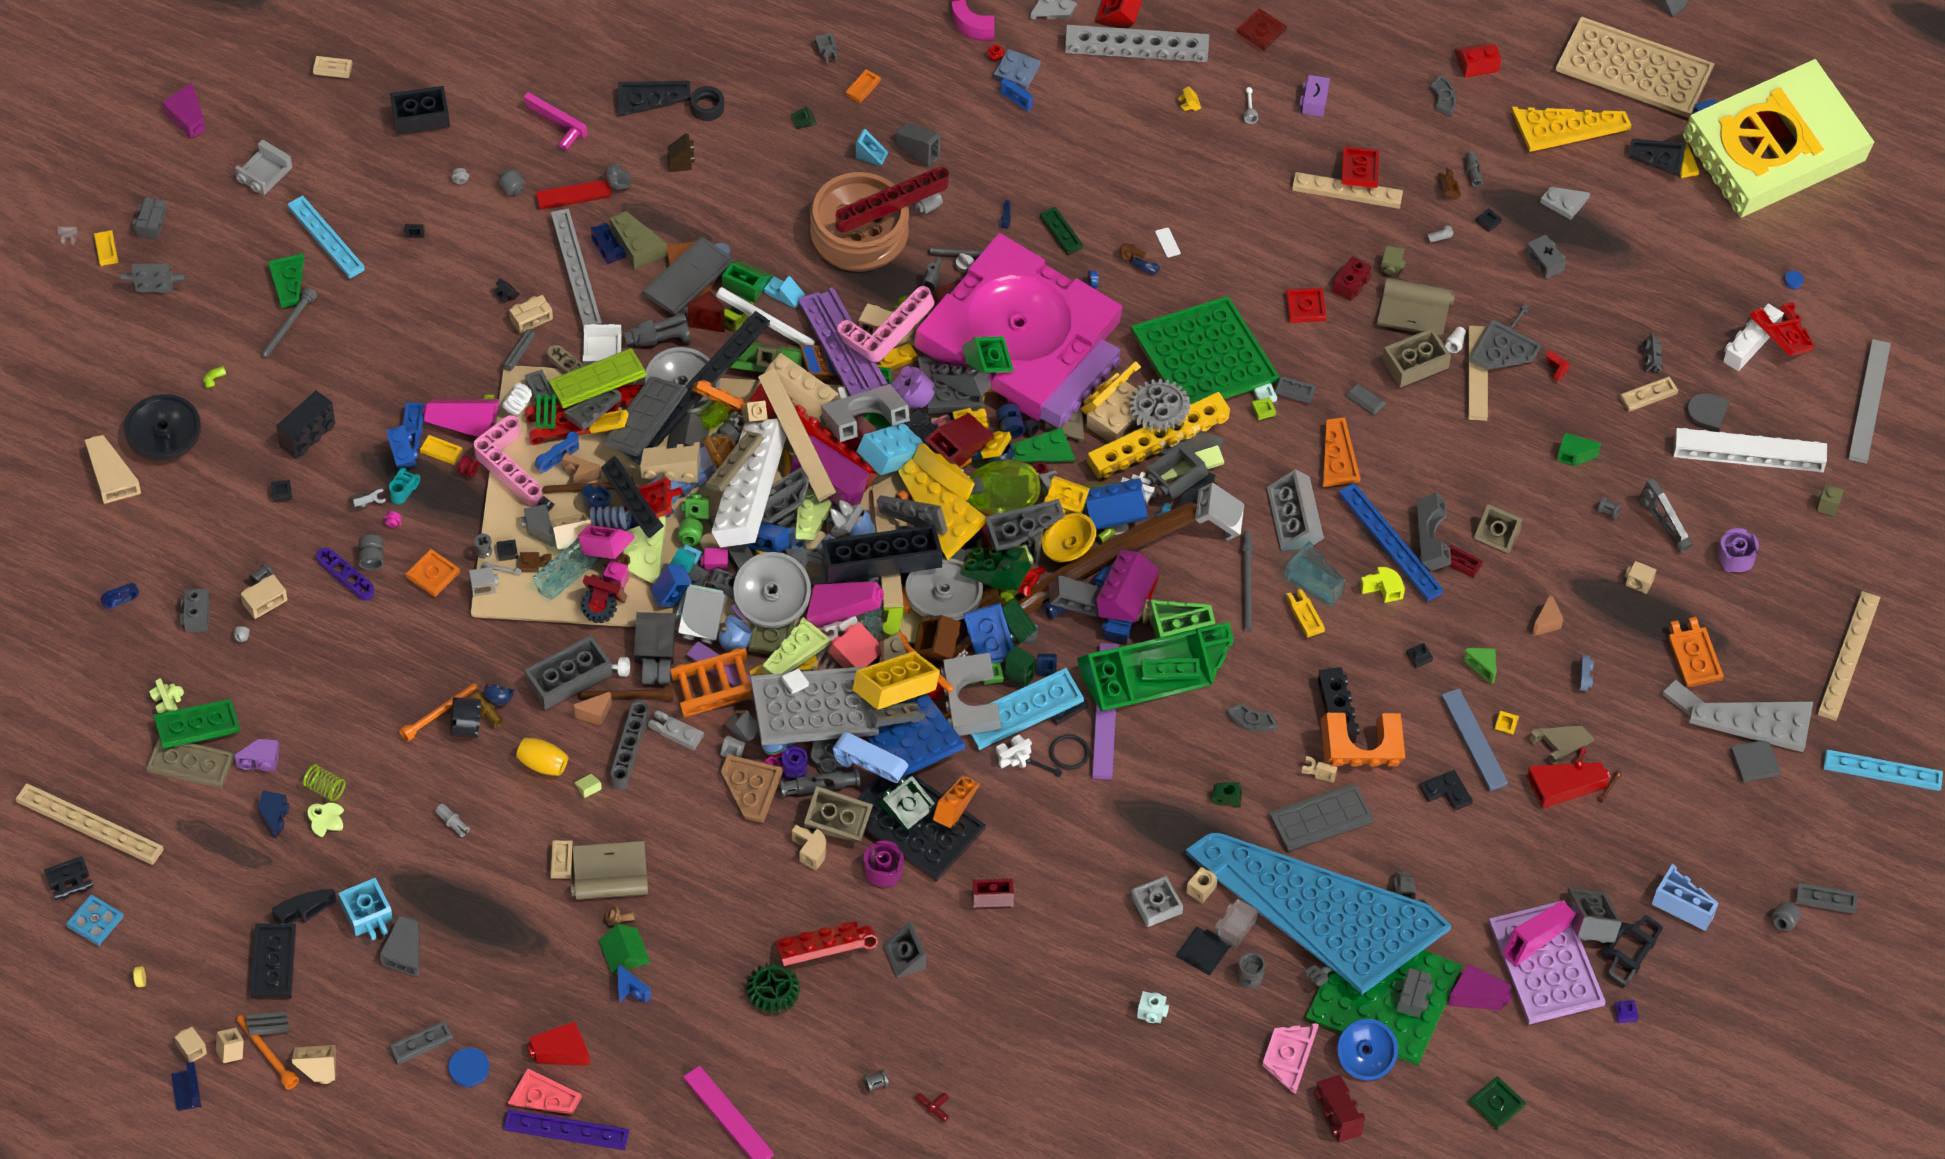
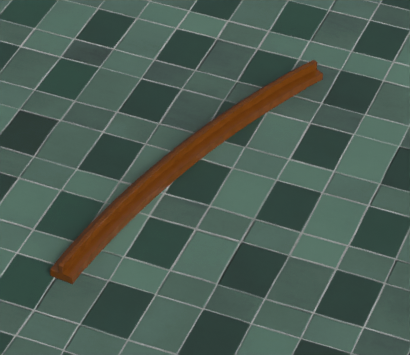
M1189 502L1108 540L1037 583L1031 589L1030 596H1025L1023 593L1016 598L1017 602L1027 615L1031 614L1041 607L1042 603L1050 600L1049 584L1058 575L1080 581L1115 561L1120 550L1133 551L1185 525L1196 522V503ZM970 635L955 647L953 658L975 655ZM944 660L935 665L940 670L941 675V668L945 667Z

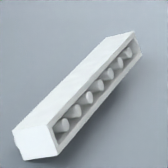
M1677 428L1674 437L1673 457L1824 472L1827 462V443Z

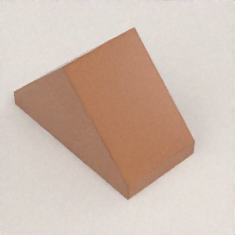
M1549 596L1535 622L1533 635L1535 636L1559 630L1562 627L1563 616L1553 596Z
M607 692L573 704L575 718L601 727L612 706L611 693Z

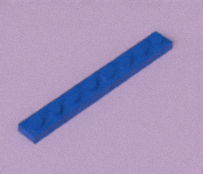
M1353 483L1340 490V498L1423 598L1429 602L1442 595L1444 589L1359 487Z

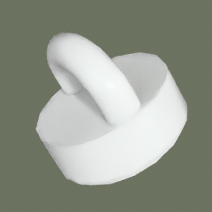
M960 253L956 259L957 270L962 273H968V269L974 263V259L970 255Z
M620 657L618 664H612V669H618L619 676L627 677L630 673V660L628 657Z

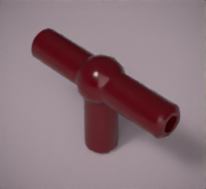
M921 1093L916 1095L915 1100L926 1107L929 1113H933L943 1122L948 1121L949 1115L939 1108L949 1098L946 1093H942L933 1102Z

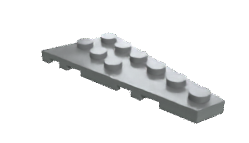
M1813 702L1694 703L1689 723L1757 741H1767L1776 746L1803 752L1806 745Z

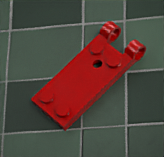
M556 403L555 429L536 428L529 432L531 444L540 445L545 440L566 438L570 432H576L578 436L593 434L590 432L589 427L582 430L565 418L564 411L579 403L564 409L560 403ZM617 403L606 413L619 411ZM548 404V424H551L552 404ZM541 405L540 418L543 417V422H544V405ZM529 406L524 410L526 421L536 422L537 406ZM561 419L566 420V422H563V423H562V422H559V421H560Z

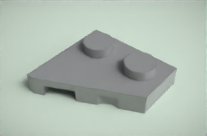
M1039 0L1032 10L1030 18L1036 19V16L1047 17V19L1069 20L1077 8V3L1071 0Z
M1550 187L1542 196L1540 203L1571 220L1589 199L1590 193Z

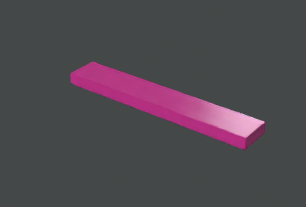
M701 1066L683 1076L687 1085L750 1159H770L774 1156L773 1151Z

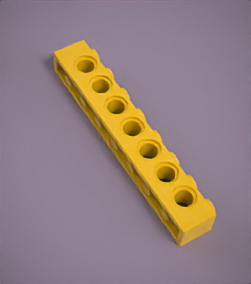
M1217 392L1191 404L1186 420H1181L1180 426L1174 424V428H1178V431L1167 427V432L1163 428L1160 429V432H1157V428H1154L1152 431H1150V427L1140 428L1089 452L1087 463L1098 480L1103 477H1110L1118 470H1124L1135 462H1141L1152 454L1160 453L1167 446L1173 447L1185 438L1190 439L1200 431L1204 432L1217 423H1224L1229 418L1230 408L1221 394Z

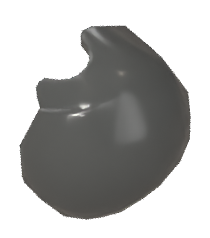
M612 163L605 172L608 185L617 191L629 188L631 186L629 172L622 171L621 164Z

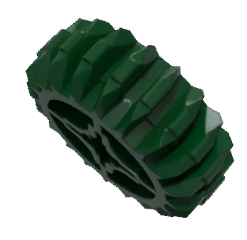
M766 962L764 968L759 965L758 971L753 970L751 972L752 976L747 978L746 996L749 998L750 1004H754L756 1010L761 1008L762 1013L769 1010L771 1015L773 1011H777L780 1015L781 1009L788 1011L789 1006L793 1007L795 1001H798L800 981L797 979V974L792 972L790 967L785 969L783 964L777 966L776 962L773 963V966H769Z

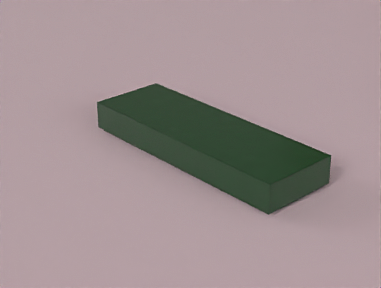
M1056 207L1040 213V219L1067 256L1083 249V243Z

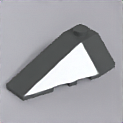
M1059 499L987 516L985 517L984 528L990 545L997 552L1016 547L1062 519L1064 512Z

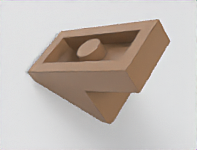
M566 453L563 456V470L574 474V484L589 483L601 477L600 465Z

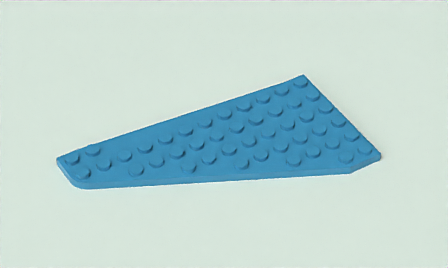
M1221 833L1208 834L1186 849V855L1200 868L1212 871L1218 877L1217 881L1348 981L1361 995L1451 930V924L1428 904Z

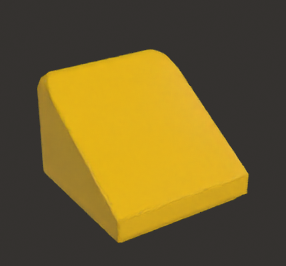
M1500 711L1494 729L1513 735L1519 716Z

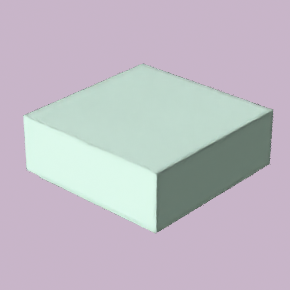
M1271 383L1253 390L1257 400L1270 397L1272 402L1277 401V395Z

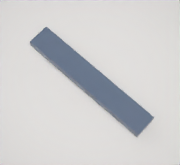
M1460 688L1442 694L1441 698L1488 790L1492 791L1507 786L1508 781Z

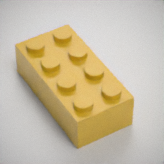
M913 651L856 670L852 690L879 710L936 690L940 670Z

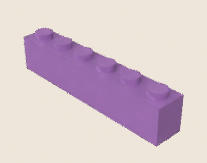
M1102 339L1042 405L1040 418L1057 428H1060L1063 423H1067L1071 414L1079 410L1081 403L1101 384L1104 378L1106 379L1110 375L1111 370L1119 365L1121 349Z

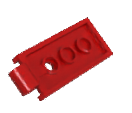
M856 921L850 923L843 922L838 926L823 927L817 931L802 932L800 935L785 936L775 940L783 966L861 947L872 949L878 943L873 928L871 926L858 927Z

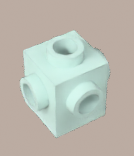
M1143 991L1137 1018L1146 1020L1149 1023L1161 1024L1162 1017H1167L1169 1005H1166L1167 997L1159 993Z

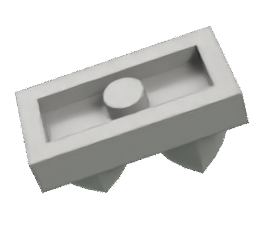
M840 500L839 507L841 513L835 509H830L834 523L831 533L834 537L850 533L863 511L859 504L852 506L848 502Z

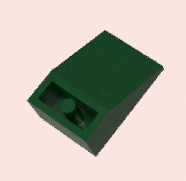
M978 547L973 548L960 570V574L999 590H1018L1030 570L1031 564L1025 548L1013 547L996 552L994 548Z

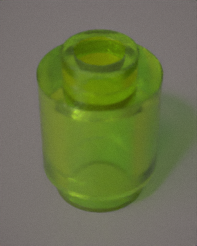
M716 402L703 413L701 417L702 424L707 429L716 428L728 418V408L723 403Z

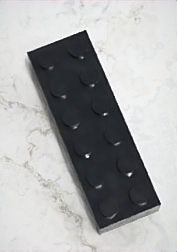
M935 524L821 540V556L828 584L942 568V549Z

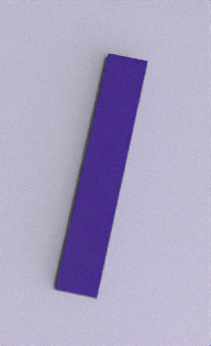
M508 1109L504 1124L505 1131L619 1150L626 1149L629 1129L511 1109Z

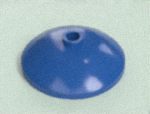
M1361 1019L1348 1025L1341 1033L1337 1044V1055L1341 1066L1351 1076L1361 1080H1375L1386 1075L1394 1066L1398 1056V1044L1394 1033L1384 1023L1373 1019ZM1364 1045L1368 1046V1052L1366 1053L1362 1051Z

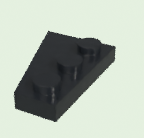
M1632 139L1629 158L1681 177L1686 143Z

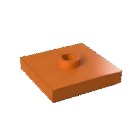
M430 549L406 573V578L436 597L460 573V568Z

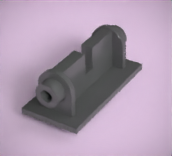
M1652 333L1642 343L1645 373L1650 369L1660 372L1663 368L1662 357L1660 356L1662 354L1661 341L1658 338H1654V333Z

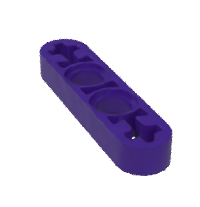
M322 548L317 552L318 564L359 599L366 601L374 596L373 584L333 550ZM341 565L344 569L337 572L334 570V567ZM351 576L357 578V580L353 583L347 581V579Z

